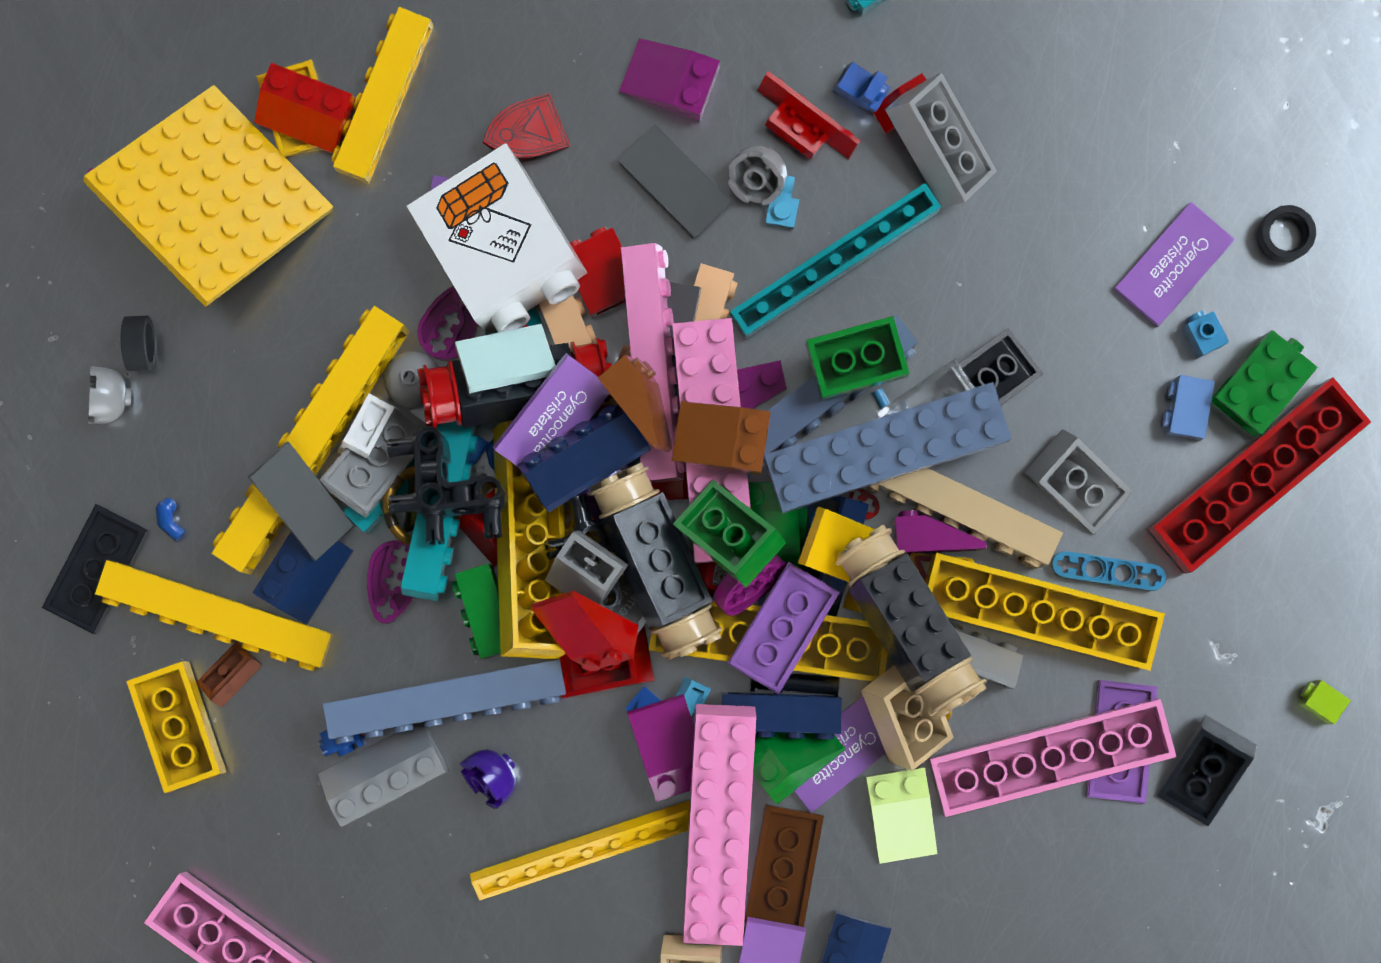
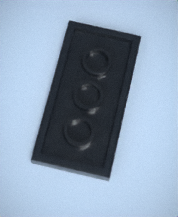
M95 504L42 608L92 634H96L110 607L109 604L101 602L103 596L95 594L106 560L131 567L149 530Z

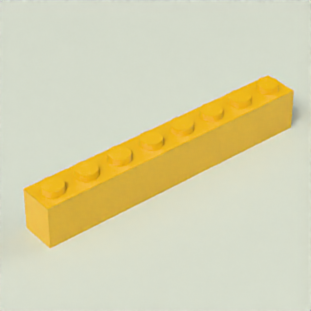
M106 560L95 594L103 596L101 600L103 603L118 607L121 602L130 605L129 611L143 616H146L147 612L159 615L158 621L174 625L176 621L187 624L185 629L188 631L203 634V631L206 630L215 633L214 639L230 644L231 640L234 639L243 642L241 646L243 649L258 653L261 648L270 651L269 657L283 662H286L287 658L299 661L298 667L314 671L315 667H323L334 635L333 633L110 560Z

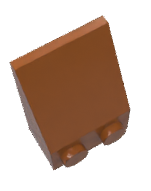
M624 355L598 379L651 446L669 452L672 449L659 384L653 378L656 372L646 361L642 362L638 357L633 359Z
M681 401L672 461L761 475L771 412L735 406Z

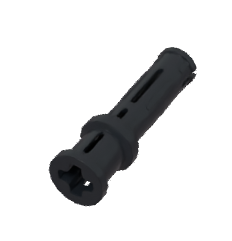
M791 673L780 693L783 691H797L838 696L840 678ZM750 678V692H755L756 689L772 691Z

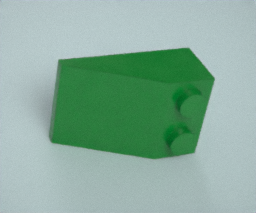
M712 480L673 523L681 533L745 588L748 587L786 544L785 540L772 525L715 480Z
M748 482L750 509L772 525L786 542L776 555L785 563L790 562L804 570V565L799 564L798 561L805 544L807 506L781 514L771 482Z
M775 732V737H757L756 733L753 776L772 800L779 804L844 752L846 748L835 735L834 739H817L816 733H804V738H787V732Z

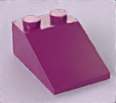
M639 38L619 93L700 122L720 70V60L692 50Z
M918 510L900 511L898 517L892 519L893 541L899 551L905 550L906 554L981 551L987 548V544L983 540L926 515L918 516Z
M684 694L627 712L656 802L691 791L694 724Z

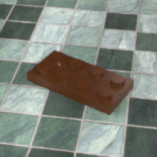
M766 804L744 922H747L748 917L804 927L824 815Z

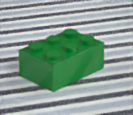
M894 316L806 340L805 345L821 401L907 378L910 374Z
M488 563L455 573L456 581L452 582L456 598L463 600L465 609L460 611L465 627H471L473 637L469 638L473 654L479 655L480 659L484 660L501 655L499 589L494 566Z

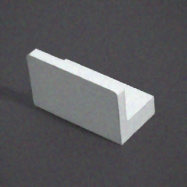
M368 394L337 452L341 454L345 448H348L368 458L395 407Z

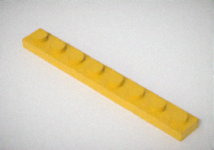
M690 800L470 873L471 883L479 900H483L686 832L689 828Z

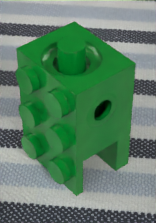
M1271 330L1259 339L1213 394L1211 405L1253 439L1258 433L1262 435L1318 367L1301 354L1304 346L1294 338L1286 341L1274 330Z

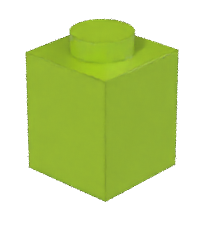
M1315 680L1313 683L1311 681L1308 682L1300 694L1303 698L1299 704L1327 724L1335 725L1351 700L1323 680Z

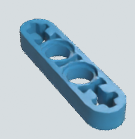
M1062 551L1056 554L1051 561L1053 573L1058 577L1146 591L1158 590L1166 581L1164 570L1155 564ZM1064 556H1066L1069 563L1078 564V558H1082L1083 561L1080 565L1081 576L1076 575L1078 569L1069 568L1066 570V573H1063L1062 567L1057 566V562L1063 560ZM1097 561L1100 563L1102 571L1098 577H1090L1087 574L1086 565L1088 562ZM1119 565H1125L1131 571L1130 578L1125 582H1121L1115 577V570ZM1136 567L1141 568L1140 574H1149L1151 569L1154 570V574L1159 576V581L1153 582V585L1150 586L1149 580L1138 579V585L1134 584L1137 576Z

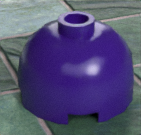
M485 749L474 752L460 762L459 765L464 768L461 770V774L466 783L475 794L480 792L489 799L485 803L489 807L498 809L513 794L516 786V776L513 771L515 764L507 754L504 753L501 756L494 750Z

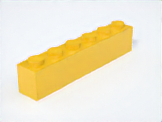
M398 7L396 14L392 13L386 25V29L389 30L385 41L380 40L375 52V56L378 57L374 67L370 66L365 75L364 82L367 85L364 92H359L355 99L353 108L356 111L353 119H348L344 126V141L341 146H337L334 150L332 162H334L333 167L337 172L364 183H370L434 27L431 19Z

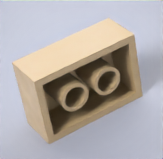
M895 665L861 690L890 763L913 771L954 738L946 716L938 720L935 716L930 717L929 713L932 710L923 695H917L915 691H910Z

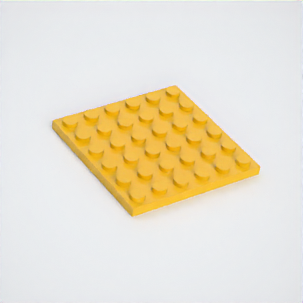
M215 85L88 172L83 178V182L205 307L331 213L333 209L329 201L280 154L275 146Z

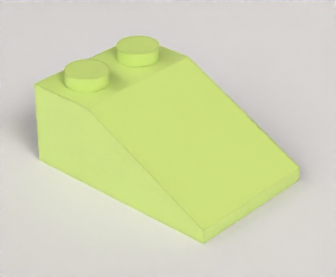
M920 766L913 771L902 769L864 776L879 864L937 854L925 767Z

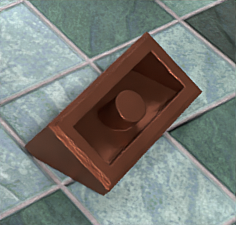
M238 641L196 682L206 696L220 707H223L262 666L246 649L241 648L242 645Z

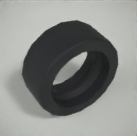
M1294 205L1279 206L1270 211L1260 222L1257 231L1258 244L1263 253L1272 260L1282 263L1293 262L1304 256L1314 245L1317 235L1316 226L1311 215L1304 209ZM1281 217L1293 218L1303 228L1304 237L1302 243L1293 250L1285 251L1279 249L1270 239L1271 225Z
M148 315L124 317L121 324L120 341L125 368L127 371L152 370L155 362L156 348L152 320Z

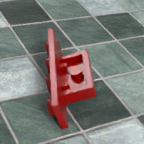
M769 71L765 74L757 91L778 106L765 123L766 127L810 160L825 142L847 159L852 156L861 140L831 119L828 114L810 103L804 96L786 85L783 80L774 76Z

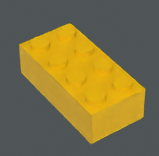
M182 661L126 681L164 793H169L227 772L189 661Z

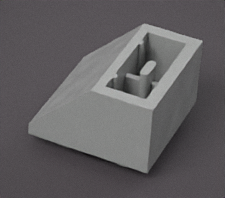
M574 531L556 556L545 581L562 593L575 591L601 605L628 564L581 531Z

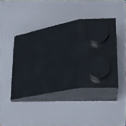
M1008 328L950 369L935 383L945 396L948 397L993 382L1002 406L1041 377L1043 373Z
M1205 715L1188 740L1158 792L1157 797L1209 826L1253 761L1257 744Z

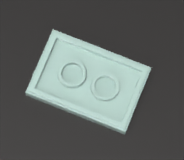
M542 324L455 342L469 394L545 378L555 367Z

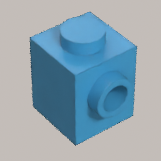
M1204 310L1188 317L1190 323L1182 327L1197 358L1229 343L1214 311L1205 314Z

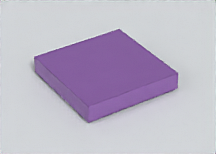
M748 917L739 963H800L806 927Z

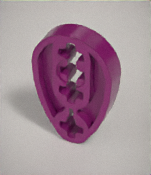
M453 285L440 294L425 311L418 324V340L425 352L431 357L441 361L458 359L455 342L474 338L478 324L474 321L464 302L461 304V297ZM457 313V319L460 323L451 326L452 338L446 337L443 341L446 349L435 353L432 342L441 339V334L438 330L447 327L448 321L445 317Z
M391 540L380 545L373 552L369 561L367 573L368 600L374 618L381 623L389 624L394 622L408 609L415 597L403 595L401 586H395L393 591L390 590V585L386 583V579L392 578L394 571L389 569L390 564H396L397 556L393 555L394 550H399L401 546H405L404 550L407 553L409 552L410 546L403 544L399 540ZM402 558L401 560L403 567L406 566L407 558ZM399 572L397 575V579L401 583L404 575L403 572ZM389 600L390 608L394 609L393 615H387L386 619L382 618L383 613L379 612V607L385 606Z
M775 555L747 588L727 574L716 589L714 595L715 604L727 615L732 616L741 613L760 600L774 587L787 563L778 555Z

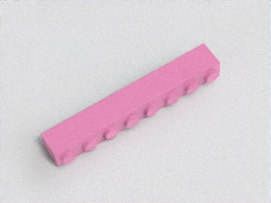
M656 243L621 247L631 358L635 359L638 357L642 362L646 361L656 372L653 378L659 384L672 449L669 452L653 448L647 441L651 450L640 456V461L644 467H649L646 474L651 483L684 480L686 463L672 461L680 399L679 396H675L674 384H678L677 368L676 366L673 367L672 363L675 347L674 337H670L669 326H672L674 323L672 309L668 308L667 297L671 296L670 282L665 278V268L668 267L667 252Z

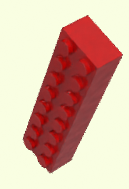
M1332 377L1319 385L1262 435L1258 436L1148 528V530L1185 574L1192 573L1368 426L1371 421L1335 378Z

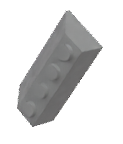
M942 73L903 93L885 109L941 208L966 202L997 172Z
M951 622L970 652V657L973 658L970 664L979 678L986 679L1005 688L1015 689L1023 655L1017 653L1018 647L1005 642H1001V645L997 646L989 642L991 637L974 631L973 636L961 632L962 626Z
M423 722L412 724L413 730L394 733L318 773L327 803L340 828L449 771Z

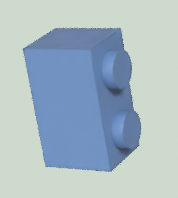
M1179 375L1175 378V381L1170 382L1167 398L1171 399L1170 410H1165L1162 426L1166 427L1165 435L1196 441L1205 439L1215 381Z

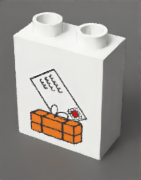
M506 143L407 205V208L474 321L488 335L495 331L499 333L522 328L530 319L527 313L528 310L546 299L550 304H558L567 300L580 288L577 280L587 274L586 269L527 172Z

